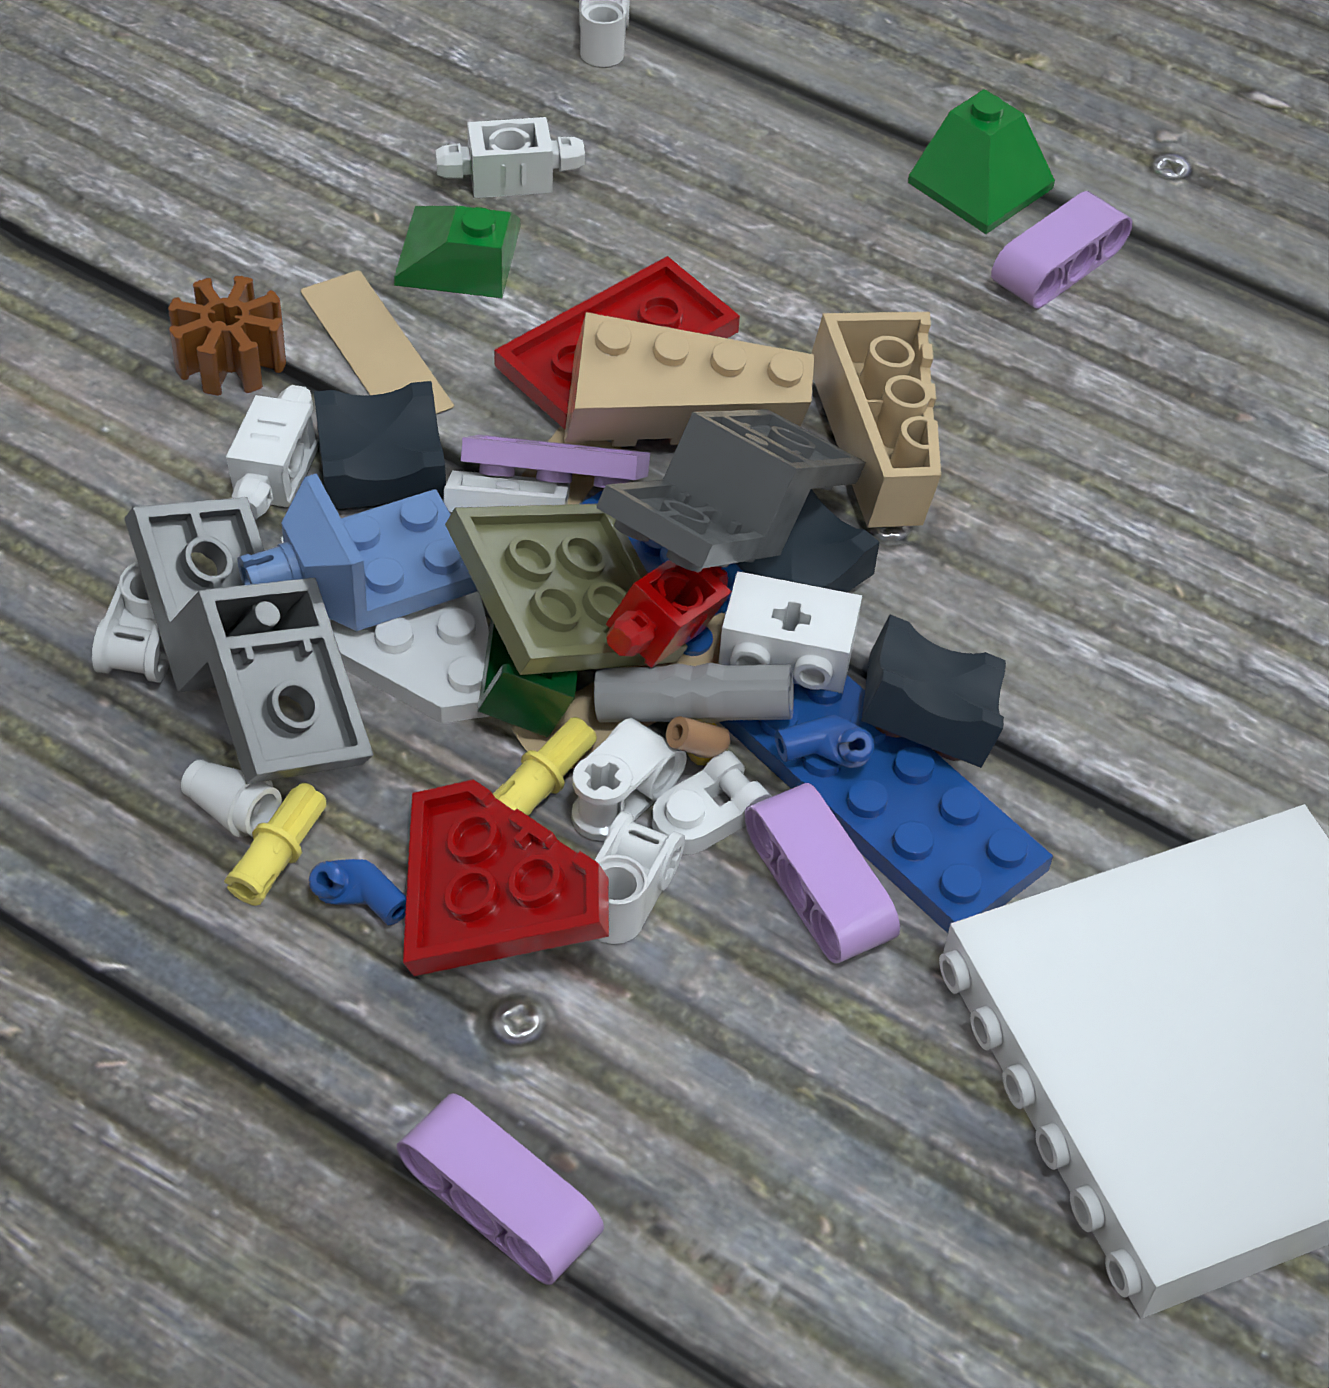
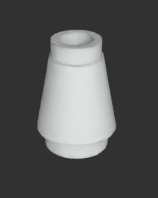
M196 760L190 764L181 780L183 794L190 797L237 837L248 835L253 837L252 832L260 823H268L282 804L281 794L273 787L271 780L246 784L242 770L208 763L204 760Z

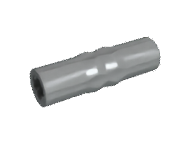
M676 663L652 668L597 669L595 675L594 702L599 722H622L628 718H633L638 722H671L675 717L682 716L712 724L726 720L792 719L794 683L791 664L720 665L706 663L691 666Z

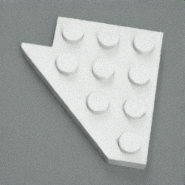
M479 592L359 631L329 619L347 672L440 723L488 717V715L477 711L489 636Z

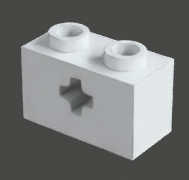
M737 571L722 626L719 664H791L794 684H799L809 689H824L843 693L857 631L862 595Z

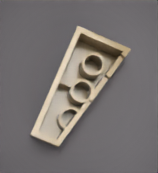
M586 312L574 354L564 444L585 446L586 441L611 440L612 446H636L638 439L669 438L670 445H676L680 442L692 412L768 409L801 427L812 400L814 354Z
M930 312L823 313L811 353L814 354L813 379L838 447L866 462L857 483L852 484L867 528L923 525L941 477L938 421L934 420L933 413L936 391L935 384L931 383L930 370L933 362V348L928 340V332L931 326Z

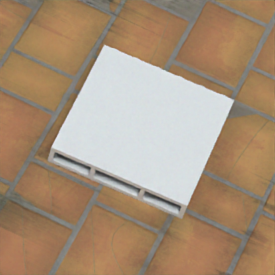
M1305 804L950 924L944 951L939 958L942 977L949 990L954 994L960 993L971 1013L972 1030L978 1043L984 1050L991 1049L1002 1068L1003 1083L1010 1101L1016 1108H1024L1036 1130V1143L1042 1159L1050 1169H1058L1070 1191L1072 1211L1077 1222L1084 1231L1093 1232L1105 1253L1106 1270L1113 1287L1122 1297L1130 1298L1141 1319L1329 1245V838Z

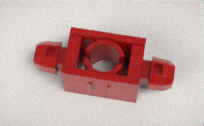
M670 560L666 561L631 586L606 623L610 628L606 637L607 644L619 656H635L640 654L646 659L644 662L650 668L654 667L703 632L732 592L727 587V572L721 566L703 568L701 572H695L680 567Z

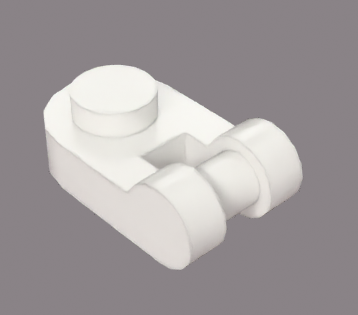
M724 751L722 754L713 757L707 763L704 770L666 790L657 798L652 811V830L668 836L674 831L685 835V846L682 855H692L707 849L745 827L746 807L770 798L772 795L760 782H750L744 775L745 766L733 752ZM725 792L731 800L719 807L712 798Z

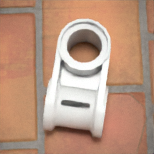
M630 0L579 1L580 55L586 63L597 67H610L623 60L625 56L626 28L629 26Z
M134 562L120 576L119 584L106 616L97 627L92 648L93 668L95 672L107 674L113 668L143 673L148 681L160 683L168 671L169 662L138 562Z
M633 718L622 721L601 745L581 760L574 768L572 785L575 793L579 796L572 807L571 820L574 828L588 839L605 841L613 821L621 811L632 814L635 821L660 795L675 786L685 768L686 752L670 747L666 739Z
M624 811L617 815L608 831L604 845L595 859L609 878V937L597 940L609 944H620L630 941L638 935L662 890L664 891L673 879L683 854L685 835L674 831L668 836L634 823V816Z

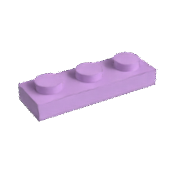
M474 435L462 438L461 461L480 463L479 473L492 476H515V467L537 469L536 479L547 482L571 483L572 473L595 476L594 486L605 488L607 484L628 483L630 480L647 477L650 453L489 435Z

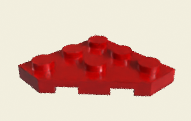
M474 779L412 793L403 963L413 976L609 937V878L598 862L583 852L579 851L577 853L560 842L553 832L519 809L514 811L496 799L489 789Z

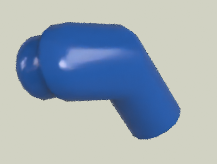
M836 715L825 716L776 730L775 732L776 747L784 762L817 754L844 767H860L870 759L875 748L874 739L866 729Z

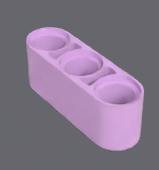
M1084 191L1009 242L996 258L991 270V278L1032 307L1041 308L1113 257L1126 242L1132 229L1133 221L1129 216L1089 191Z
M804 783L746 807L745 823L755 849L822 952L833 963L843 962L898 937L900 923L891 898L814 786Z
M454 1093L449 1094L397 1143L398 1155L404 1165L424 1186L528 1274L546 1285H552L604 1230V1224L599 1213L579 1191L462 1096Z

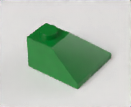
M983 89L950 110L910 172L908 183L981 232L988 234L1052 190L1055 179L1024 113L1009 105L998 96Z
M457 205L415 206L394 275V286L502 299L521 227V219L512 212L490 210L483 207L474 208Z

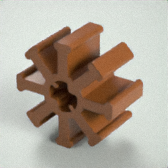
M235 276L233 278L234 286L228 298H220L213 289L211 278L196 281L193 283L196 304L183 302L179 297H175L168 307L171 323L169 331L176 372L182 380H187L190 375L200 372L204 393L216 396L221 395V386L227 374L236 372L243 382L245 393L254 392L263 387L260 366L274 369L276 373H280L286 365L280 298L274 291L270 290L267 292V295L255 299L253 279L249 277Z

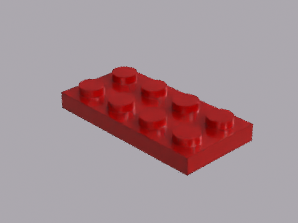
M666 256L494 350V366L566 430L574 354L586 312L727 339L739 332L740 315L670 257Z

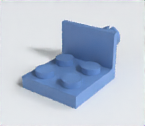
M317 473L307 476L303 479L281 522L283 543L259 553L239 556L237 559L243 585L316 578L328 618L355 631L478 592L445 526L451 514L436 489L340 518Z

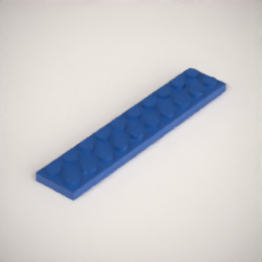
M603 490L580 504H598ZM628 537L647 573L663 564L660 559L662 548L660 544L651 539L645 542ZM725 600L714 616L719 613L726 614L729 600ZM706 627L703 632L687 642V648L683 654L699 656L707 652L713 643V634L710 629ZM848 675L846 676L843 693L824 689H809L799 684H794L792 719L726 720L719 722L791 789L804 783L814 786L858 851L947 933L951 923L1004 906L1050 869L1053 855L934 750L903 737L887 736L879 732L873 725L861 721L865 690ZM836 715L866 729L874 739V752L866 764L860 767L849 768L817 754L784 762L776 747L775 732L776 730L825 716Z

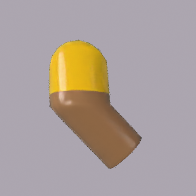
M682 716L672 719L666 730L668 745L674 749L687 752L692 762L702 766H706L713 757L727 751L731 742L728 729L719 727L715 723L700 722Z

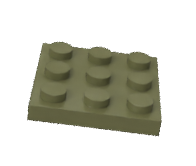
M597 504L455 507L445 523L520 675L647 665L644 662L646 659L640 654L635 656H619L607 644L606 637L610 629L606 625L607 621L631 586L648 573L628 536L619 532L614 527L616 519L597 509ZM683 645L658 664L676 663L686 650L687 645Z

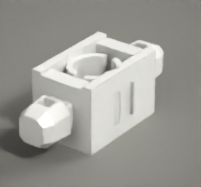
M546 117L467 122L468 146L461 147L460 143L445 145L435 150L437 175L443 178L463 179V175H470L474 198L553 193V169H559V172L575 170L585 165L583 140L576 137H557V140L551 141Z
M291 385L282 391L278 398L255 395L226 455L233 487L232 498L248 497L255 520L266 513L270 505L290 507L320 446L319 440L315 438L311 417L314 409L310 390L306 387Z

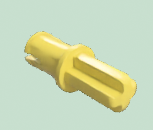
M578 717L570 718L538 752L533 750L525 752L521 757L522 764L516 772L492 794L496 799L514 811L519 809L529 816L536 806L550 793L556 794L564 788L565 781L563 776L596 742V733L582 719Z
M301 783L291 789L268 823H260L252 832L254 840L250 848L224 880L226 884H229L227 889L235 897L255 906L263 902L281 871L285 869L288 863H295L301 856L300 843L325 809V796L316 791L312 785Z

